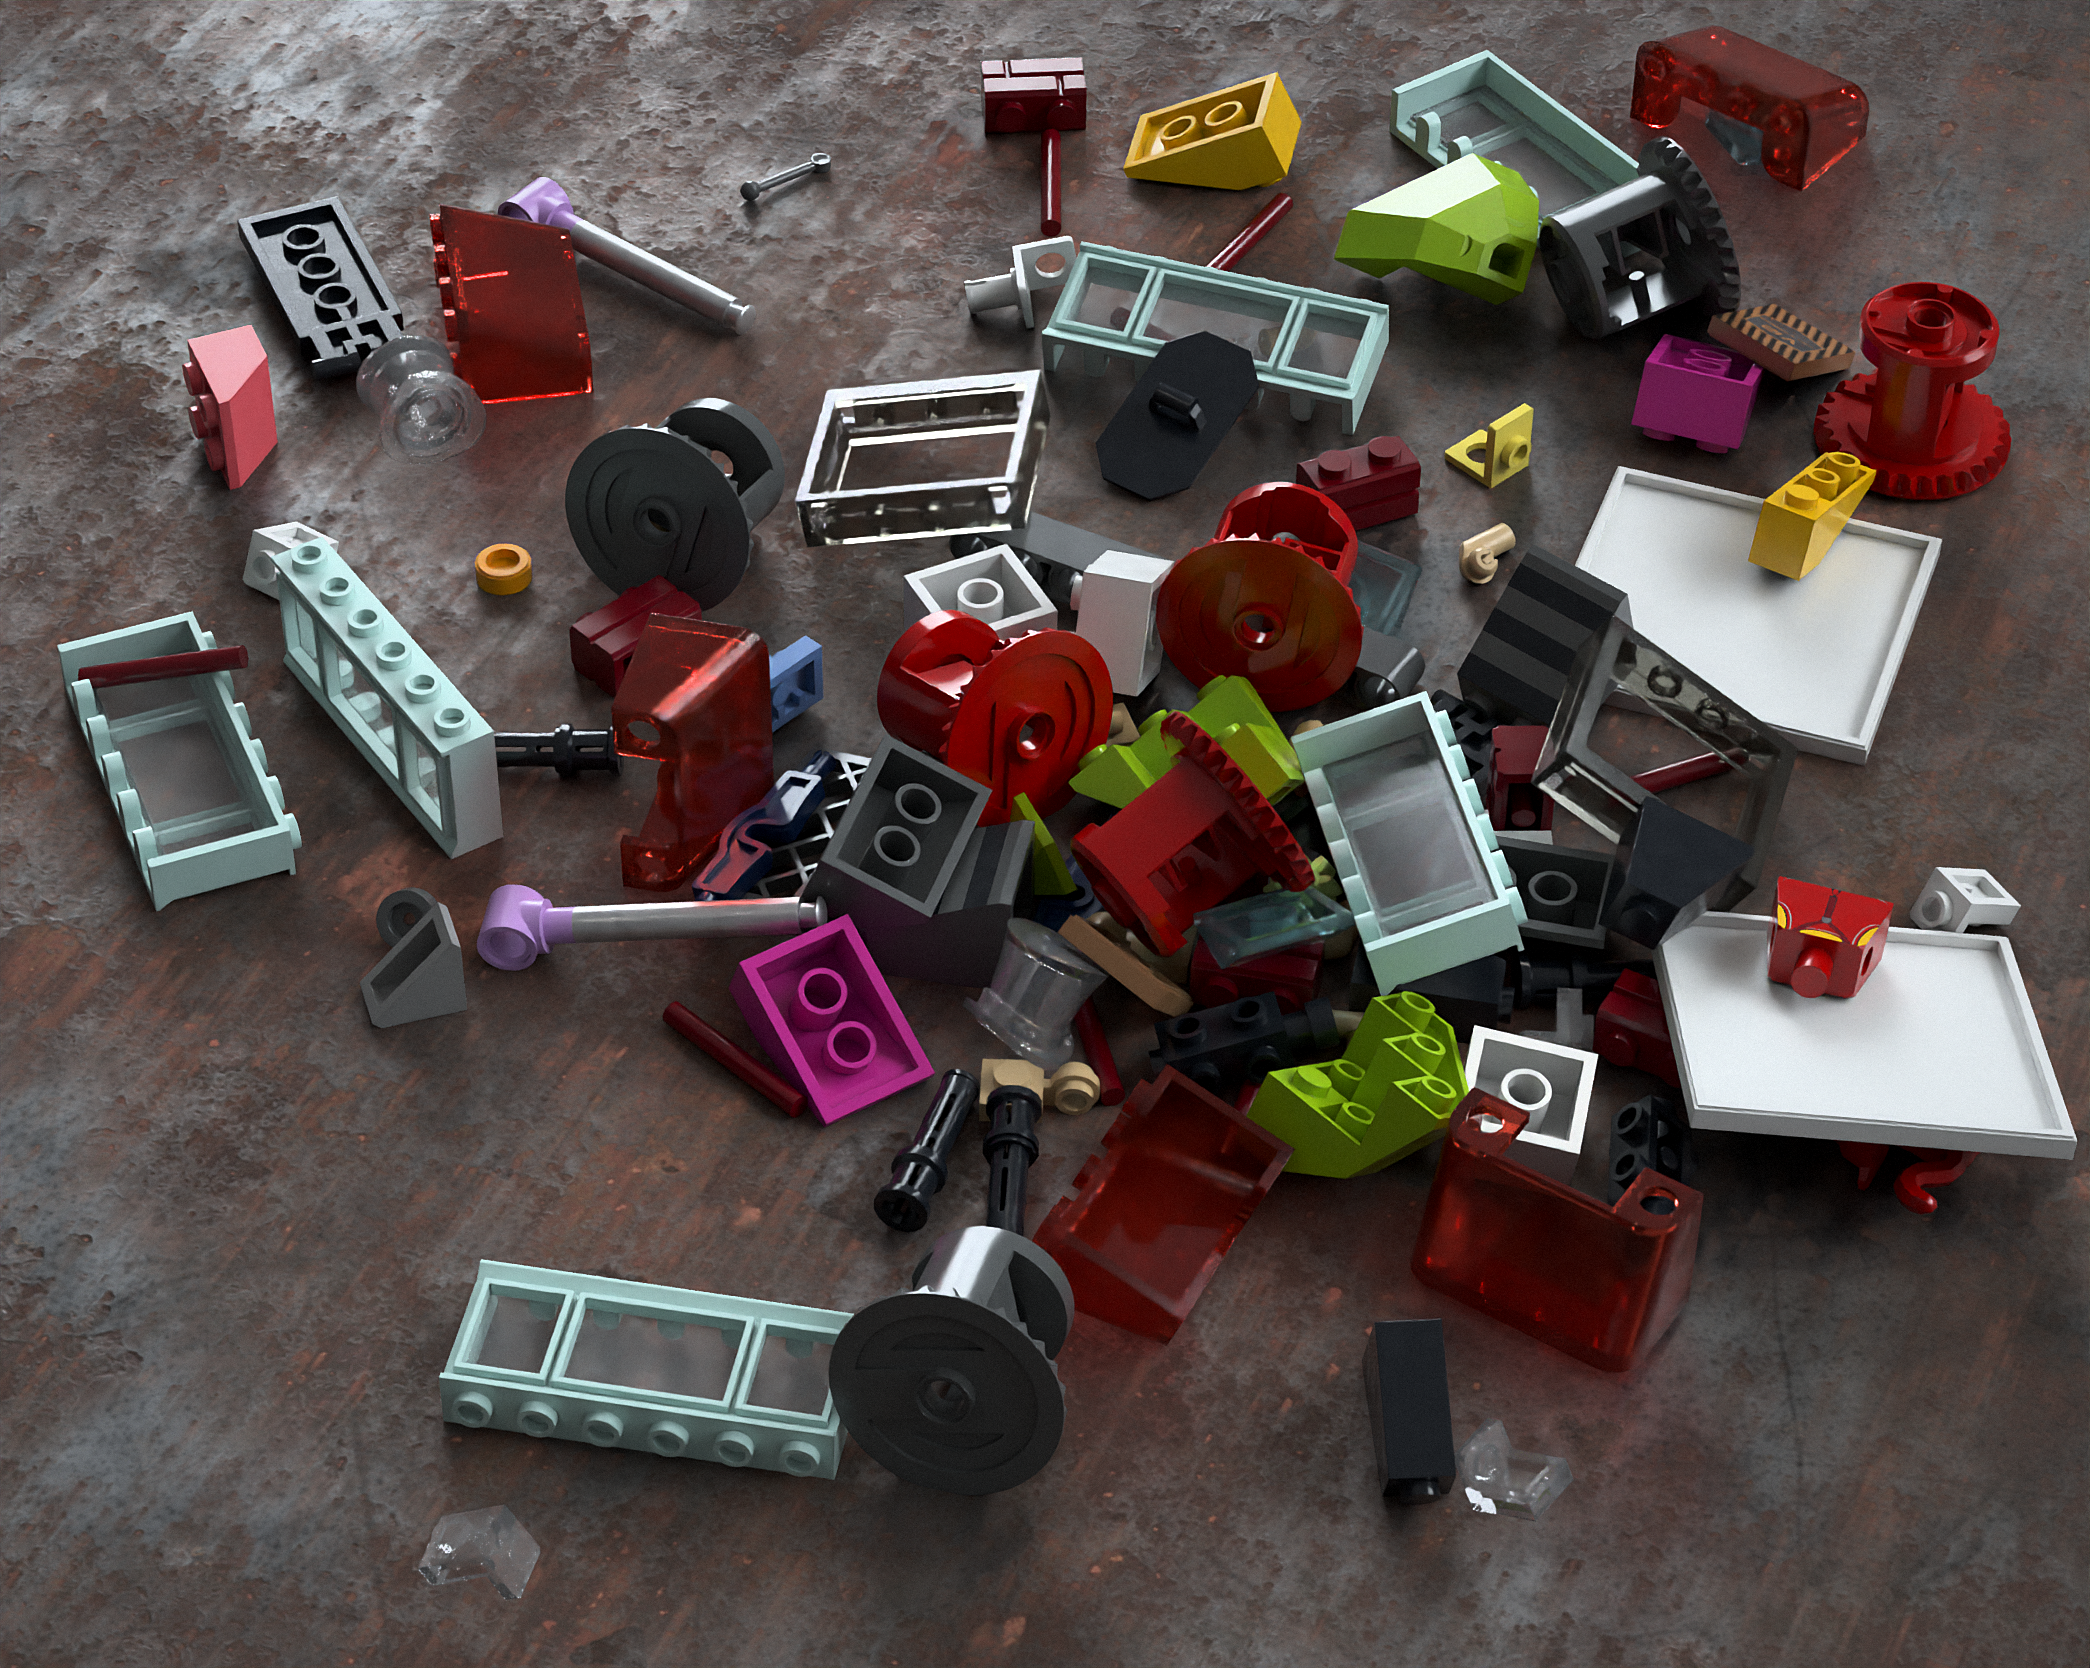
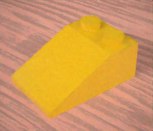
M1276 72L1140 115L1123 170L1127 178L1232 190H1243L1256 185L1268 187L1287 176L1302 122Z

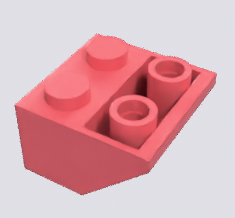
M252 325L187 340L190 362L182 365L188 392L191 396H195L196 406L188 408L193 433L196 439L205 438L204 449L209 466L212 471H221L230 490L240 488L278 442L267 354Z

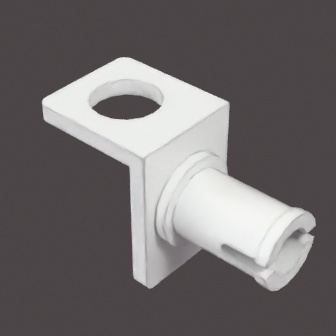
M1071 236L1012 246L1015 267L1010 268V274L974 281H964L970 314L1017 305L1018 310H1023L1026 328H1034L1030 291L1066 284L1077 259ZM1047 253L1060 254L1066 260L1064 267L1054 273L1040 271L1036 267V262L1038 258Z

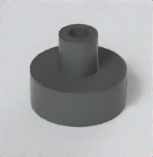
M415 887L404 888L388 895L381 902L376 915L377 928L383 940L391 947H394L437 903L436 899L427 891Z

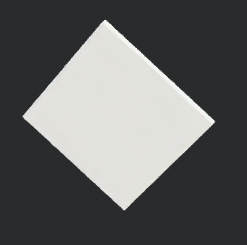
M1618 466L1575 564L1576 567L1627 593L1629 598L1639 661L1603 704L1864 766L1938 561L1942 539L1849 518L1820 564L1798 581L1748 561L1765 499Z
M1706 911L1657 949L1651 950L1691 1128L2073 1160L2077 1138L2007 937L1889 927L1881 961L1856 996L1852 998H1842L1826 993L1816 998H1805L1797 994L1791 985L1771 980L1767 976V929L1770 916Z

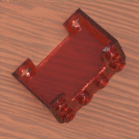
M1710 25L1644 42L1638 49L1630 118L1659 129L1667 127L1678 118L1681 97L1683 96L1762 130L1761 162L1765 170L1776 181L1800 192L1866 136L1869 102L1865 93L1858 85L1724 27Z
M439 203V213L429 214L432 244L435 257H433L436 288H440L447 342H457L458 352L448 353L451 385H462L464 405L594 393L589 335L569 229Z
M650 613L611 706L614 753L662 761L657 774V793L639 837L623 835L621 839L622 880L624 887L655 892H670L678 889L719 849V840L726 826L740 813L759 804L774 786L770 662L767 644L758 634L750 629L735 625ZM634 721L649 723L659 732L660 738L654 741L639 739L629 730L628 724Z
M1166 1064L1153 1085L1144 1079L1139 1081L1121 1109L1131 1118L1120 1112L1100 1142V1145L1109 1150L1104 1159L1102 1160L1093 1153L1071 1184V1186L1080 1191L1076 1200L1072 1201L1063 1195L1057 1205L1055 1204L1032 1240L1033 1243L1041 1247L1056 1261L1067 1277L1074 1297V1311L1165 1346L1168 1345L1211 1280V1276L1295 1150L1168 1064Z
M1473 1086L1450 1116L1411 1256V1271L1416 1279L1424 1285L1596 1369L1609 1373H1622L1634 1369L1644 1360L1689 1301L1704 1194L1645 1167L1614 1207L1502 1155L1529 1123L1530 1113ZM1488 1114L1496 1117L1501 1121L1503 1127L1493 1133H1481L1482 1115ZM1651 1195H1661L1672 1200L1677 1209L1670 1214L1655 1215L1644 1210L1640 1205V1201Z

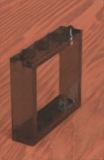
M1034 370L827 390L795 500L807 547L1025 528L1051 417L1041 371ZM1025 390L1023 401H1017L1015 391ZM852 407L855 417L845 418L844 412H841L840 408ZM1015 431L1006 473L1003 477L839 491L851 446ZM1007 490L1006 497L993 498L991 491Z
M1613 614L1578 647L1530 783L1617 845L1621 834L1646 795L1664 803L1586 747L1610 677L1751 779L1734 838L1755 847V853L1727 897L1709 909V911L1727 913L1757 889L1799 748ZM1753 757L1763 764V768L1760 769L1749 760ZM1565 769L1571 775L1563 779L1558 773Z

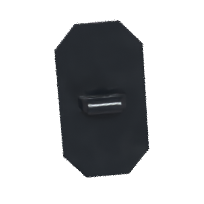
M1205 330L1165 342L1095 443L1103 480L1148 501L1190 489L1259 388L1251 351Z

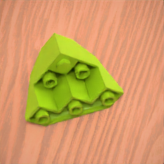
M1471 153L1348 211L1333 260L1379 279L1402 267H1406L1498 305L1522 294L1537 247L1539 199L1518 172Z
M1220 675L1198 692L1196 697L1200 702L1189 712L1172 709L1167 713L1165 709H1162L1150 716L1137 730L1141 737L1129 747L1112 744L1108 748L1105 744L1094 748L1079 761L1077 767L1081 772L1068 783L1078 793L1123 809L1173 768L1170 762L1172 756L1165 749V743L1160 738L1161 722L1173 711L1186 715L1207 732L1245 772L1271 806L1276 805L1304 781L1296 753L1247 678L1231 675L1226 679L1224 675Z
M1404 991L1397 994L1373 997L1341 1059L1268 1072L1237 1135L1281 1171L1342 1179L1376 1173L1468 1124L1475 1113L1453 1027L1434 1013L1435 1007L1428 999L1417 993Z

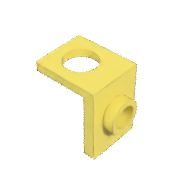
M1525 403L1491 423L1488 426L1487 432L1480 429L1447 449L1444 459L1490 489L1528 466L1532 448L1531 432L1534 409ZM1475 449H1486L1485 463L1472 461L1468 458L1467 454Z

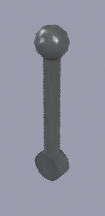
M816 153L811 156V160L808 163L759 182L746 181L741 186V195L744 199L752 201L759 197L760 192L810 172H827L831 168V157L825 153Z

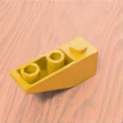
M1825 452L1763 501L1748 561L1799 581L1820 564L1874 482L1877 471L1860 465V460L1853 455L1843 452Z

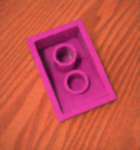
M1664 334L1645 361L1631 425L1644 427V435L1658 440L1673 441L1675 435L1697 440L1696 446L1709 452L1727 453L1728 448L1738 449L1744 439L1766 369L1733 349Z
M848 914L739 962L729 985L731 994L758 1043L789 1083L808 1097L807 1106L824 1128L934 1077L935 1072Z

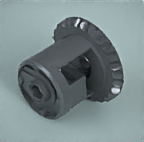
M1660 136L1644 144L1637 158L1639 162L1636 169L1639 175L1638 178L1549 215L1542 221L1539 230V245L1551 287L1573 326L1582 335L1592 340L1604 338L1689 300H1692L1695 309L1702 310L1703 314L1709 317L1733 312L1739 307L1741 299L1739 266L1722 212L1708 183L1694 161L1679 144L1668 137ZM1626 241L1662 260L1666 268L1665 270L1646 278L1643 272H1633L1629 275L1630 285L1607 295L1605 294L1601 281L1606 280L1602 268L1610 265L1621 276L1631 272L1629 264L1622 255L1620 242Z
M716 398L692 400L678 407L655 429L647 423L638 427L625 425L614 431L608 430L584 448L575 460L566 484L565 508L569 529L587 565L617 595L620 596L626 589L633 586L639 587L657 575H661L675 585L678 592L683 591L697 601L703 612L724 601L743 581L742 577L751 564L749 555L754 546V542L750 538V532L773 511L782 496L785 483L784 462L779 447L769 430L749 411L732 402ZM712 451L723 452L729 457L733 465V474H725L724 463H715L711 459ZM650 521L662 526L670 532H663L656 529Z
M974 1226L960 1228L939 1237L923 1253L911 1277L913 1292L901 1287L891 1296L878 1295L868 1306L859 1307L853 1317L845 1323L831 1352L828 1372L829 1386L836 1411L849 1434L871 1458L884 1468L919 1486L958 1495H985L1011 1489L1032 1478L1048 1463L1064 1432L1063 1427L1068 1409L1064 1405L1066 1387L1057 1378L1058 1364L1053 1360L1060 1352L1070 1332L1074 1319L1075 1304L1071 1286L1060 1266L1046 1251L1029 1239L1011 1231L994 1227ZM946 1381L952 1384L945 1399L940 1398L934 1392L931 1383Z

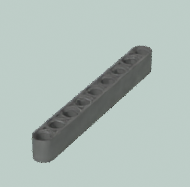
M991 498L984 499L978 503L950 536L949 540L950 551L955 559L1007 544L1047 597L1069 605L1076 576H1083V572L1087 569L1088 565L1093 564L1107 550L1170 560ZM1253 614L1245 618L1247 625L1252 630L1262 633L1272 631V629L1262 627L1264 620L1262 615ZM1364 627L1362 649L1357 665L1342 687L1329 697L1368 711L1407 698L1424 674V659L1420 652L1411 644Z

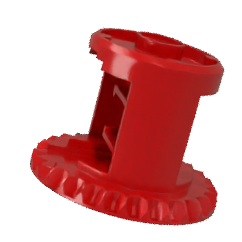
M1904 283L1875 294L1862 309L1859 322L1860 349L1863 355L1877 368L1870 375L1857 373L1852 381L1843 380L1839 382L1835 392H1827L1823 403L1818 404L1813 432L1821 455L1825 452H1843L1855 456L1860 460V465L1877 471L1874 482L1869 490L1889 496L1932 500L1955 497L1981 488L1992 481L2006 465L2012 440L2009 435L2010 424L2003 419V410L1999 406L1992 404V398L1989 395L1978 394L1974 384L1964 385V381L1983 373L1995 358L1999 339V324L1995 315L1983 302L1970 293L1940 283Z
M1288 482L1263 483L1250 487L1234 497L1224 509L1214 537L1201 548L1192 547L1183 559L1176 561L1172 570L1166 575L1156 604L1158 634L1167 655L1177 669L1199 689H1202L1220 675H1224L1226 679L1231 675L1247 678L1269 712H1283L1305 708L1335 693L1348 680L1357 665L1362 649L1364 626L1361 624L1360 619L1361 608L1354 603L1352 588L1348 587L1358 556V541L1351 521L1344 511L1330 498L1300 484ZM1287 532L1297 536L1300 541L1285 538L1283 544L1280 537L1274 539L1273 536L1277 533ZM1253 614L1264 616L1262 627L1272 629V631L1262 633L1252 630L1247 625L1245 618Z
M943 610L932 613L917 621L895 643L880 674L877 689V707L882 725L892 738L919 752H923V750L943 760V765L993 790L976 824L979 827H987L1009 822L1013 797L1025 792L1041 820L1062 809L1078 793L1068 782L1081 772L1077 767L1079 761L1094 748L1106 744L1113 714V689L1108 668L1100 653L1091 643L1076 634L1064 629L1059 631L1045 627L1039 632L1026 630L1020 638L1009 637L1003 641L988 624L968 613L959 610ZM1027 725L1033 728L1034 731L1026 741L1020 743L1019 737L1023 726Z
M1173 711L1161 722L1160 738L1165 743V749L1172 756L1170 762L1173 768L1101 827L1094 823L1087 825L1071 838L1070 851L1076 863L1091 883V889L1102 906L1122 928L1128 929L1150 952L1161 958H1170L1185 946L1188 941L1181 934L1257 872L1266 877L1269 876L1274 883H1279L1283 889H1288L1290 892L1304 891L1315 882L1311 865L1298 842L1256 785L1207 732L1189 717L1178 711Z

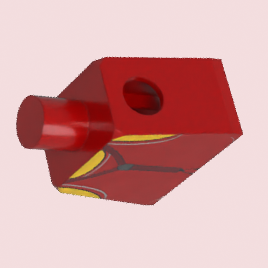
M1779 876L1767 929V976L1773 981L1791 985L1797 994L1805 998H1816L1824 993L1842 998L1855 997L1882 959L1894 903Z

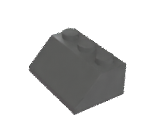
M885 734L863 773L801 897H803L805 903L816 902L818 896H821L826 903L827 915L835 920L848 914L856 929L927 925L993 790Z
M1442 827L1425 897L1474 881L1453 828ZM1496 836L1499 849L1490 851V853L1502 850L1513 881V885L1505 887V890L1517 887L1528 918V922L1517 925L1520 936L1608 950L1612 930L1598 923L1615 855ZM1483 903L1478 904V905H1475V906H1472V907H1469V908H1466V909H1463V910H1460V911H1457V912H1454V913H1451V914H1448V915H1445V916H1442V917H1439V918H1436V919H1433V920H1430V921H1435V920H1438V919H1441V918H1444V917H1447V916H1450V915H1453V914H1456V913H1459V912H1462V911H1465V910H1468V909H1471V908H1474V907L1483 905Z

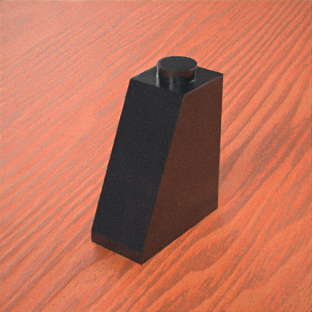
M1646 795L1619 838L1598 924L1654 951L1727 897L1754 856L1756 848Z
M1377 899L1381 912L1395 908V906ZM1424 922V923L1418 924V925H1416V926H1413V927H1410V928H1407V929H1404V930H1401V931H1398V932H1395V933H1392V934H1389V935L1391 936V935H1394V934L1403 932V931H1405V930H1408V929H1411V928H1414V927H1417V926L1426 924V923H1428V922ZM1360 938L1350 983L1349 1011L1365 1013L1372 998L1379 997L1381 994ZM1492 954L1403 985L1399 984L1388 995L1410 991L1425 997L1434 1005V1013L1453 1027L1456 1041L1469 1044L1474 1025L1498 1030L1499 1023H1511L1515 988L1504 986L1507 961Z
M1442 1319L1374 1322L1362 1358V1368L1382 1497L1399 1496L1400 1502L1408 1505L1436 1502L1440 1500V1494H1448L1456 1478Z

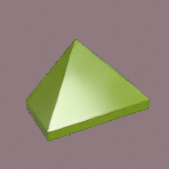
M1025 792L1013 797L1009 822L1020 820L1035 822L1034 895H1067L1077 890L1054 839Z

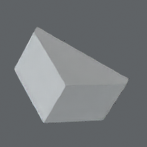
M437 902L359 982L373 1025L386 1028L467 1010L461 946L447 906Z

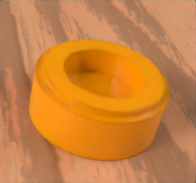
M496 544L482 550L475 559L477 584L484 591L495 595H510L522 591L532 580V564L529 553L525 549L513 544Z

